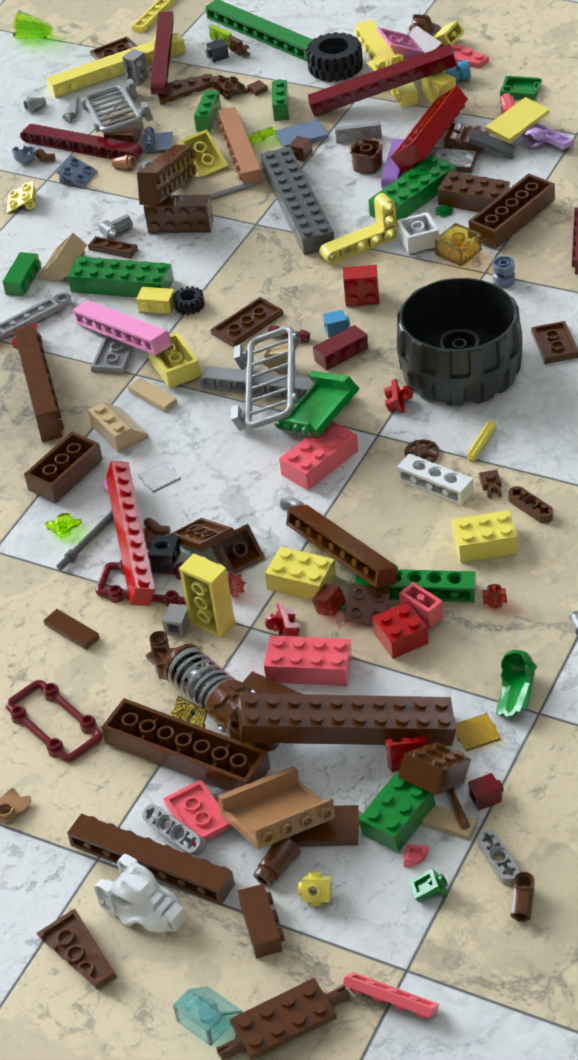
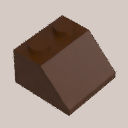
M249 524L235 529V535L211 547L217 560L226 567V570L231 575L265 558Z

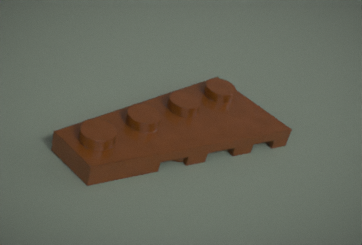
M75 908L36 933L45 944L97 990L117 978Z

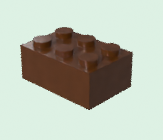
M433 742L404 753L398 778L436 795L465 782L471 758L464 756L465 754L459 750L445 748L446 745L443 743Z

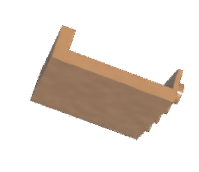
M294 766L218 795L220 815L258 850L335 818L333 798L322 801L299 781L298 769Z

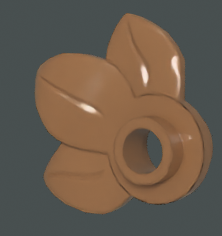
M14 788L8 790L0 798V822H11L16 818L17 814L26 811L31 804V796L20 798Z

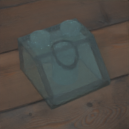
M208 986L188 989L173 1004L176 1021L210 1046L231 1026L229 1019L243 1013L240 1008Z

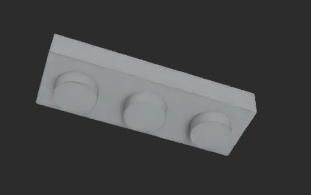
M381 121L335 127L336 143L382 138Z

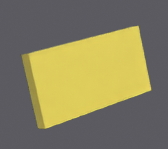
M525 97L485 127V131L511 143L550 113V109Z

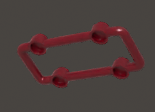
M122 559L120 562L105 564L95 588L96 594L100 597L109 598L113 603L121 602L123 599L129 600L128 592L123 591L119 585H113L109 590L104 589L112 569L120 570V573L125 575ZM184 562L177 563L173 572H151L175 575L178 580H181L179 568ZM169 590L165 595L153 594L151 602L165 603L167 607L169 604L186 605L185 597L179 596L175 590Z
M36 680L10 697L5 703V708L10 712L12 722L23 724L47 746L48 754L51 757H59L65 762H72L98 744L103 738L102 731L97 727L96 719L91 715L84 716L60 695L59 687L54 683L47 684L43 680ZM41 688L47 701L58 703L80 723L83 733H92L94 736L68 754L65 752L61 740L57 738L51 739L28 718L24 707L20 705L14 706V704L36 689Z

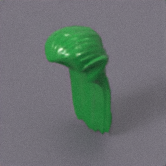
M515 649L505 653L501 661L502 672L500 677L502 685L496 715H505L507 718L514 717L518 712L527 707L533 688L535 670L537 669V665L527 652Z

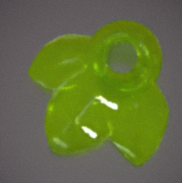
M62 513L56 517V520L47 521L45 527L47 530L53 531L56 537L63 538L71 534V529L79 527L82 524V519H73L70 513Z

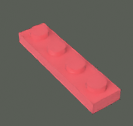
M355 972L346 975L343 981V985L349 987L353 993L368 994L371 996V999L378 1002L387 1001L392 1003L396 1009H408L415 1012L414 1014L420 1018H430L437 1014L440 1004Z

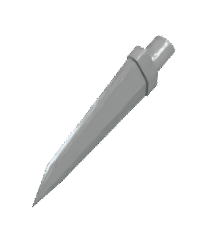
M76 94L62 115L66 122H70L71 118L77 114L79 97Z

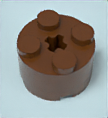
M363 139V142L358 143L356 141L352 144L351 159L353 170L355 172H368L369 174L377 172L383 165L382 145L379 144V141Z

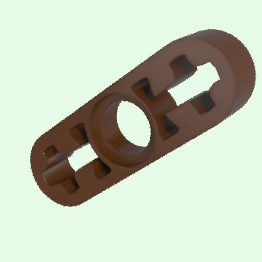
M515 486L509 489L508 499L511 504L540 523H549L553 520V508L522 487ZM534 503L535 506L529 507L526 504Z

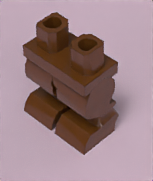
M452 123L444 138V148H452L453 144H455L457 149L484 151V148L468 142L469 135L472 129L488 135L489 133L481 131V126L466 127L465 124Z

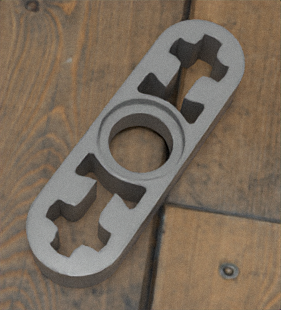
M492 830L481 832L478 837L481 852L500 882L506 886H514V878L520 873L519 867L496 832ZM500 854L503 855L505 859L502 861H495L493 857L495 855ZM506 867H507V871L509 872V874H506V873H505V868H506Z

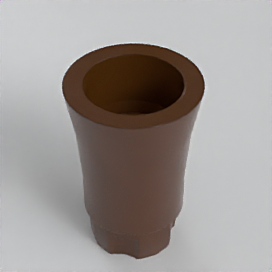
M289 838L271 844L267 853L258 864V868L253 874L254 878L260 884L264 883L265 887H271L288 866L301 855L299 847Z

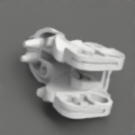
M123 854L117 861L120 876L114 882L108 879H101L94 887L99 905L107 913L115 917L118 916L126 926L132 927L137 922L143 925L146 930L152 932L177 931L186 920L183 912L185 909L180 906L177 897L166 888L160 887L154 874L139 864L137 859Z

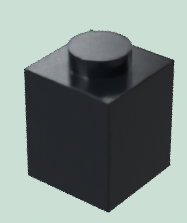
M223 39L206 43V56L213 63L229 58L228 45Z

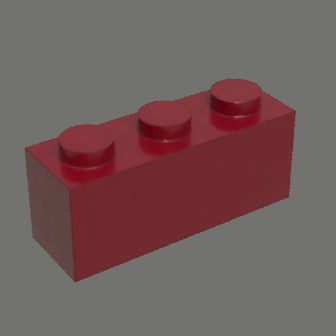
M356 325L351 326L313 347L314 361L327 371L368 349L367 334Z

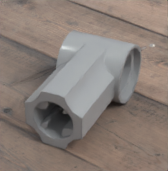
M128 214L111 222L105 220L100 224L99 231L108 239L115 240L119 233L132 228L133 221Z

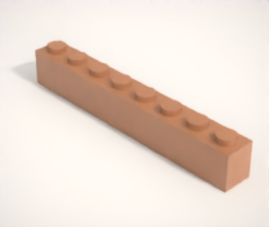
M236 107L218 110V117H216L217 125L220 128L226 148L235 166V171L238 173L239 181H242L244 184L262 183L260 166Z

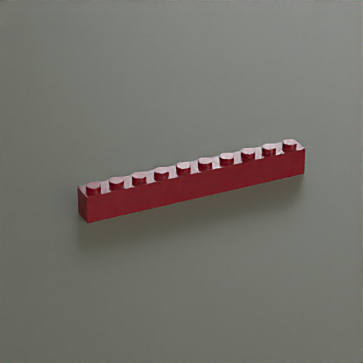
M451 44L308 94L312 113L315 117L454 68L458 65Z

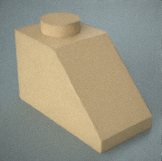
M288 343L268 349L263 357L268 358L288 351ZM295 343V351L300 343ZM288 354L264 362L263 365L271 369L288 363ZM286 367L278 369L274 372L282 374Z

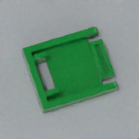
M506 75L500 90V97L505 93H509L517 100H522L526 97L534 101L540 89L542 79Z

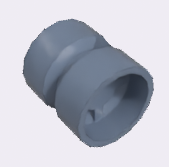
M499 256L493 260V283L502 288H508L515 284V261L512 257Z

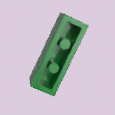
M278 79L272 81L274 121L289 120L287 80Z
M204 91L194 114L196 131L207 129L208 132H211L218 116V110L221 108L219 91Z
M19 252L2 281L6 295L24 296L27 290H29L37 272L41 269V261L37 253Z

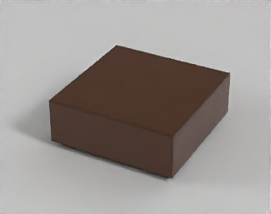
M258 80L247 85V89L257 96L267 91L268 86Z

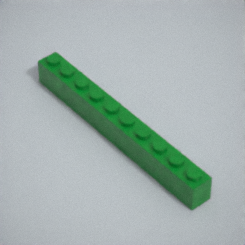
M215 0L205 6L207 19L307 62L306 48L313 39L221 0Z

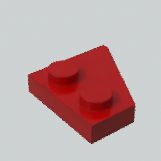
M425 736L402 738L401 742H393L392 739L386 740L388 768L392 773L399 770L404 753L428 745L429 742Z

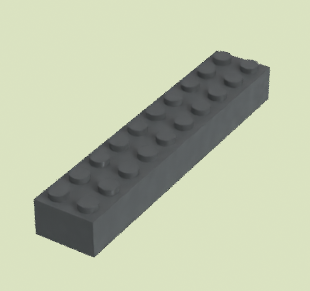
M282 147L277 150L260 153L262 170L303 254L308 255L319 252L323 244L334 240V231L291 147Z

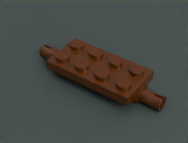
M312 978L229 1019L236 1036L235 1039L216 1047L219 1057H221V1060H226L242 1052V1054L247 1053L250 1060H254L337 1019L333 1006L351 998L348 989H345L346 986L341 985V987L325 993L321 990L315 978Z

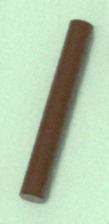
M450 788L445 792L461 828L466 830L470 827V824L454 788Z

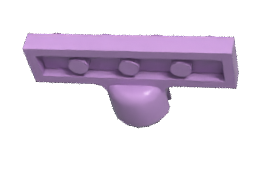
M536 123L524 132L527 135L524 137V142L530 148H536L545 142L561 150L574 145V139L539 123Z

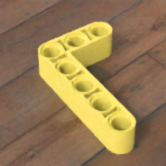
M385 193L378 194L374 199L375 224L327 242L320 247V255L329 264L337 263L367 251L396 237L395 203Z

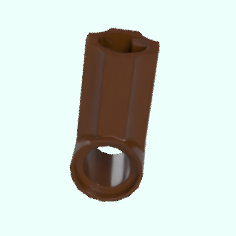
M520 872L514 878L510 917L519 922L531 919L535 881L533 875L528 872Z

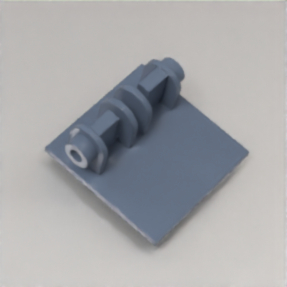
M151 126L145 129L143 153L167 151L173 146V131L154 133V129Z
M71 155L57 171V174L60 175V183L64 184L69 180L84 188L98 170Z

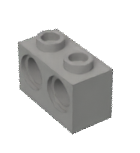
M132 49L122 57L126 80L132 78L134 84L139 86L149 78L144 52Z

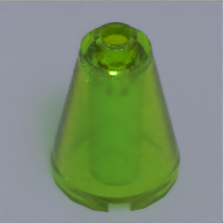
M20 10L15 15L13 28H15L16 32H13V38H48L49 35H52L53 27H51L50 23Z

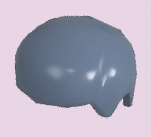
M25 145L21 150L18 147H14L12 154L17 162L25 164L36 157L35 147H26Z

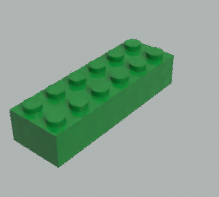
M429 156L368 200L370 216L375 218V197L380 193H385L395 203L396 222L399 219L407 218L438 195L437 189L448 172H457L456 165L437 156Z
M85 256L77 257L67 276L71 292L136 298L142 287L170 289L174 281L172 266L168 263Z

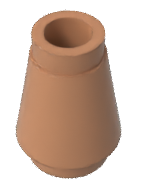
M130 154L112 159V166L114 168L131 170L136 165L135 157Z

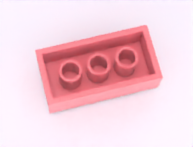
M332 421L319 437L308 436L279 458L281 475L306 490L311 489L358 452L357 434Z
M270 636L264 663L265 677L277 683L348 686L353 656L351 639Z

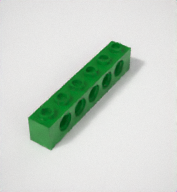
M398 569L395 585L380 587L390 589L389 600H400L399 593L414 582L443 602L475 603L476 571ZM356 574L355 584L372 586Z

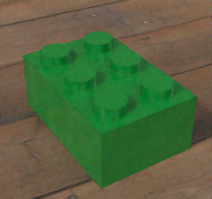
M396 772L358 820L362 835L399 853L421 825L422 820L436 804L433 793L398 778L399 773Z

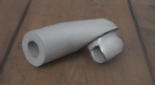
M294 498L280 499L281 508L304 505L303 502Z

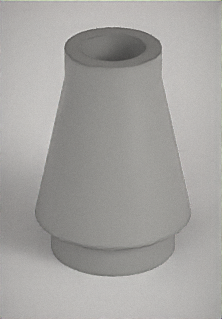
M44 96L29 97L24 100L23 105L27 112H33L46 105V99Z

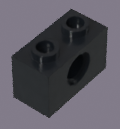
M156 536L148 552L151 571L173 572L181 553L179 536Z

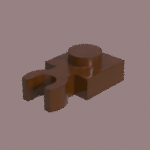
M234 36L229 38V47L233 53L244 57L250 55L247 52L249 46L243 45L242 40Z
M498 471L480 472L479 480L483 491L487 490V497L492 499V493H497L501 497L502 484Z

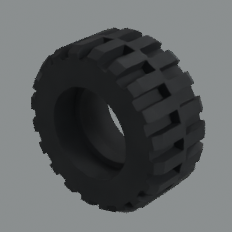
M343 32L326 33V35L314 38L306 48L308 70L312 76L322 81L337 82L347 80L349 77L352 78L355 74H358L363 66L361 42L351 34Z

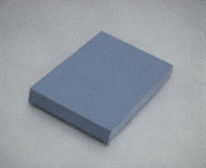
M318 119L275 130V136L282 147H289L297 136L311 138L312 143L328 139V134Z

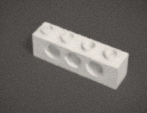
M408 454L397 466L398 481L462 506L474 492L473 478L415 455Z

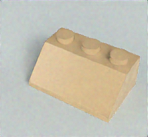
M72 232L54 250L37 278L61 282L65 277L68 279L67 276L77 257H82L86 253L84 250L87 244Z
M101 402L87 409L91 426L118 453L149 437L120 407Z

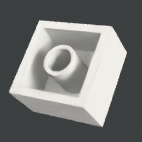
M428 212L397 220L398 237L408 254L440 246L439 229Z

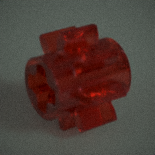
M229 573L230 594L233 598L238 597V593L245 592L243 588L246 582H243L241 579L242 575L235 576L234 573Z
M499 584L488 585L487 590L482 591L483 604H488L490 608H501L502 602L507 603L506 588L502 589Z

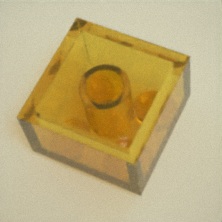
M454 223L435 238L436 256L461 267L482 251V234L457 223Z

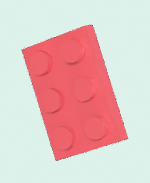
M202 780L163 798L164 804L172 816L198 833L206 841L233 828L220 815L218 802ZM190 840L191 844L196 847L197 843Z

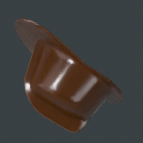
M414 14L412 25L409 27L411 32L415 26H418L433 37L442 29L440 25L432 23L431 18L425 14Z

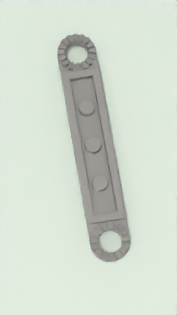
M65 292L58 293L53 298L50 297L1 322L0 341L12 336L15 330L28 327L70 305V294Z

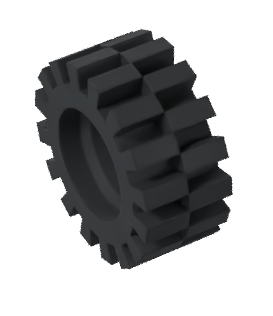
M186 286V289L182 287L180 288L181 291L177 290L174 293V305L178 313L181 312L182 315L185 313L190 315L192 313L193 315L195 312L199 313L200 309L203 310V306H205L202 290H199L198 287L194 288V286H191L189 288V286Z

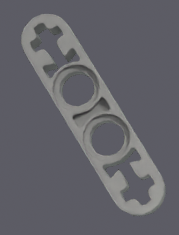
M150 804L144 809L143 820L186 852L195 856L204 852L206 840L157 805ZM153 813L159 816L158 820L153 818ZM170 820L169 828L164 830L165 822ZM184 829V836L178 840V833ZM190 840L197 843L196 847L189 843Z

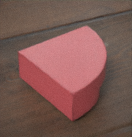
M406 844L404 867L415 866L424 861L429 853V846Z

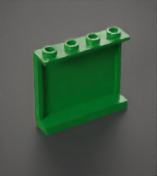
M311 371L308 377L314 385L300 399V403L294 406L293 412L288 417L276 421L275 426L281 431L285 430L290 433L295 432L300 435L305 434L307 436L319 437L359 391L360 388L350 376Z

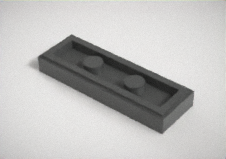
M475 129L471 130L468 140L471 144L512 159L516 145Z

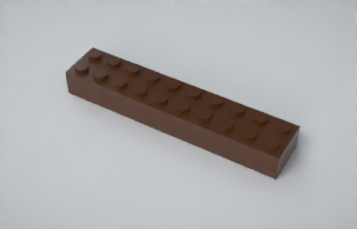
M240 693L237 711L240 743L386 745L385 741L388 739H392L393 742H401L402 738L425 736L429 744L440 742L446 746H452L456 733L451 697Z

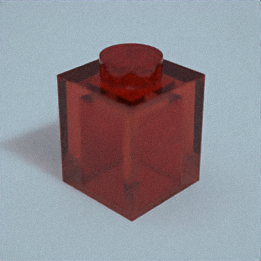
M324 584L312 598V602L319 615L334 617L346 603V599L340 586Z

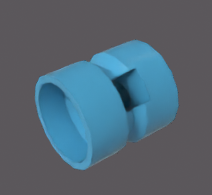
M467 60L459 61L457 63L458 66L445 70L447 74L456 77V82L459 79L461 81L471 79V70Z

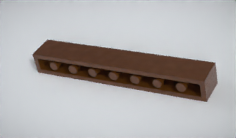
M310 506L288 507L286 519L288 527L375 588L395 585L398 566Z
M81 813L67 832L72 847L116 864L123 854H127L137 859L139 864L149 869L154 874L155 879L221 905L235 885L233 872L225 866L220 867L206 859L194 857L188 852H181L167 844L157 843L149 837L144 838L136 835L134 832L118 828L112 823L102 822L94 816H87Z

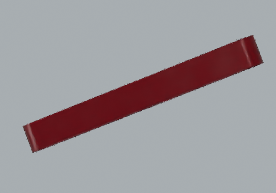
M173 11L158 12L150 84L151 95L167 94L174 26Z
M28 124L20 133L21 139L26 143L111 160L128 154L134 156L135 160H137L143 153L142 147L136 143L37 124Z

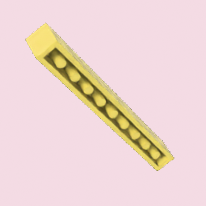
M373 20L356 23L355 36L359 38L364 51L368 53L369 59L374 60L391 53L394 54L390 46L376 30L377 26ZM413 82L390 90L392 96H395L396 103H399L401 108L419 104L418 90Z
M174 33L172 36L170 58L186 52L184 39L178 33ZM155 40L47 77L48 89L57 98L125 74L122 57L132 49L144 52L146 65L153 64Z

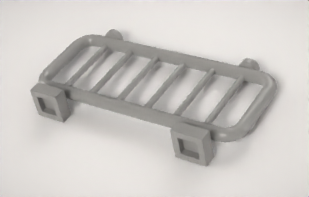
M132 78L126 80L127 85L125 87L123 85H114L87 94L83 100H80L83 109L87 107L95 121L96 133L100 131L102 133H109L137 124L143 117H145L147 122L153 120L150 107L146 101L140 103L142 108L138 109L132 98L138 97ZM122 93L121 96L94 105L91 104L93 102ZM122 98L126 99L99 109H94V107L101 106ZM128 103V105L110 111H106L100 114L96 113L114 106ZM129 107L131 108L130 110H127V111H124V112H121V113H118V114H115V115H112V116H109V117H105V118H102V119L99 118V117H101V116H104V115H107V114H110V113H113V112H116V111H119V110H122V109H126V108H129ZM134 112L132 115L105 124L102 123L103 121Z
M281 327L253 338L248 343L247 350H244L241 345L234 346V360L241 370L246 369L245 411H242L239 405L232 407L231 420L239 431L246 429V426L254 429L282 420L293 412L294 404L300 403L299 396L295 393V343L300 342V337L292 327ZM288 333V339L254 351V347L258 343ZM288 343V351L254 362V354ZM288 354V363L253 374V366ZM288 366V375L253 386V378ZM287 379L286 388L253 399V390ZM287 391V400L252 411L253 402ZM287 403V408L284 411L252 421V415Z

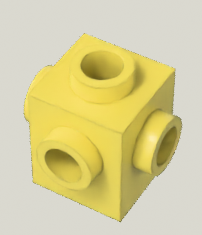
M308 872V875H305L302 882L298 884V894L302 896V902H308L309 906H320L322 902H330L332 899V876H322L321 872Z

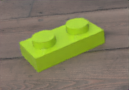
M214 24L209 26L210 39L213 41L223 39L229 47V38L232 37V33Z

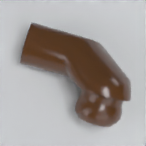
M40 148L36 150V157L41 162L56 160L55 153L47 154Z

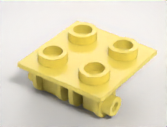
M391 53L368 61L366 64L376 71L404 60V57L400 54L394 55Z
M34 180L10 192L7 213L23 204L29 210L35 207L36 189L34 188Z

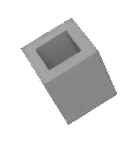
M169 604L162 620L164 632L167 635L185 636L190 623L185 605Z

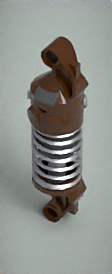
M164 631L153 632L149 637L151 652L146 654V658L154 665L159 679L167 680L175 685L177 689L181 690L182 694L187 695L188 699L193 700L194 704L205 711L217 723L223 733L227 732L230 738L240 741L237 711L240 693L256 692L254 690L249 691L243 682L235 680L234 677L224 671L222 667L205 655L196 645L190 643L170 648L167 634ZM246 743L268 752L276 750L279 746V743Z

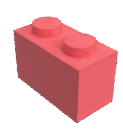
M412 582L399 593L400 605L409 602L428 628H431L444 618L443 601L416 583Z

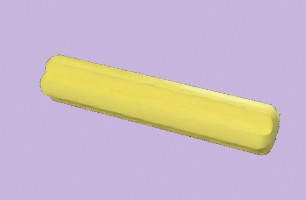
M488 421L467 453L468 460L476 461L496 429L495 422Z

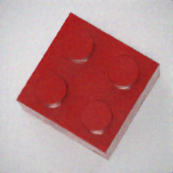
M377 265L343 267L346 307L380 304Z
M405 602L372 617L374 634L392 659L429 644L427 626L409 602Z

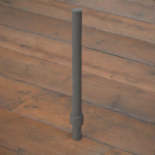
M112 510L73 549H70L64 555V558L56 565L60 571L69 563H73L78 558V554L114 519Z

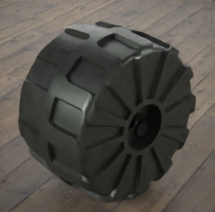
M476 278L442 279L411 293L400 306L397 316V353L406 385L414 387L421 393V397L432 402L434 399L445 401L450 406H462L464 402L469 401L482 403L492 399L495 393L506 391L515 382V377L521 369L523 338L519 307L515 299L502 287Z

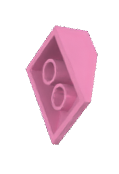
M377 27L376 30L391 47L394 54L403 55L404 60L424 53L409 34Z

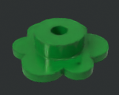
M442 205L435 209V213L445 218L448 215H452L453 207Z

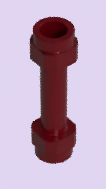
M270 326L268 332L279 329L280 326ZM306 330L297 332L300 342L309 341L310 332ZM288 333L283 334V335H280V336L288 337Z

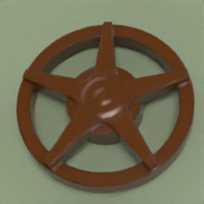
M415 439V441L406 446L404 454L405 457L408 454H414L422 459H426L429 456L432 458L427 461L433 463L439 456V448L435 442L430 440ZM417 446L415 449L409 450L411 447ZM434 447L436 454L430 452L429 449Z

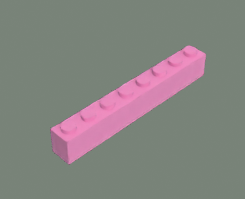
M88 300L73 309L78 325L153 355H157L172 346L170 334L167 330Z

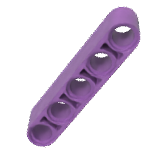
M404 139L392 140L382 174V189L396 181L403 174L390 157Z

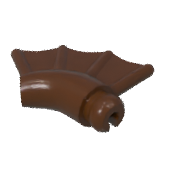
M150 517L146 518L143 522L145 525L143 533L147 548L151 547V543L154 542L157 535L170 536L171 534L170 526L160 525Z

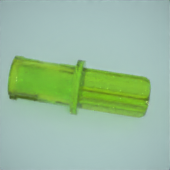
M272 125L262 130L258 129L257 132L247 135L250 144L276 135V131Z

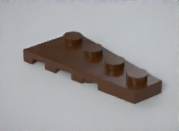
M203 74L202 76L189 77L188 79L175 80L168 83L167 94L157 95L160 105L166 104L165 101L168 100L172 102L178 100L177 97L185 95V97L189 96L193 91L200 92L213 87L214 80L211 78L212 74Z

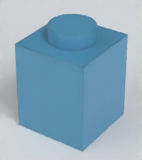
M343 310L323 314L324 328L328 338L348 329V326H350L349 317L345 316Z

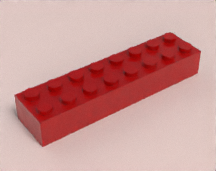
M457 85L432 103L390 157L402 172L407 168L408 170L412 169L416 162L419 161L421 163L427 158V154L433 150L432 147L438 143V140L444 136L443 133L450 128L449 125L455 121L454 118L465 108L468 98Z

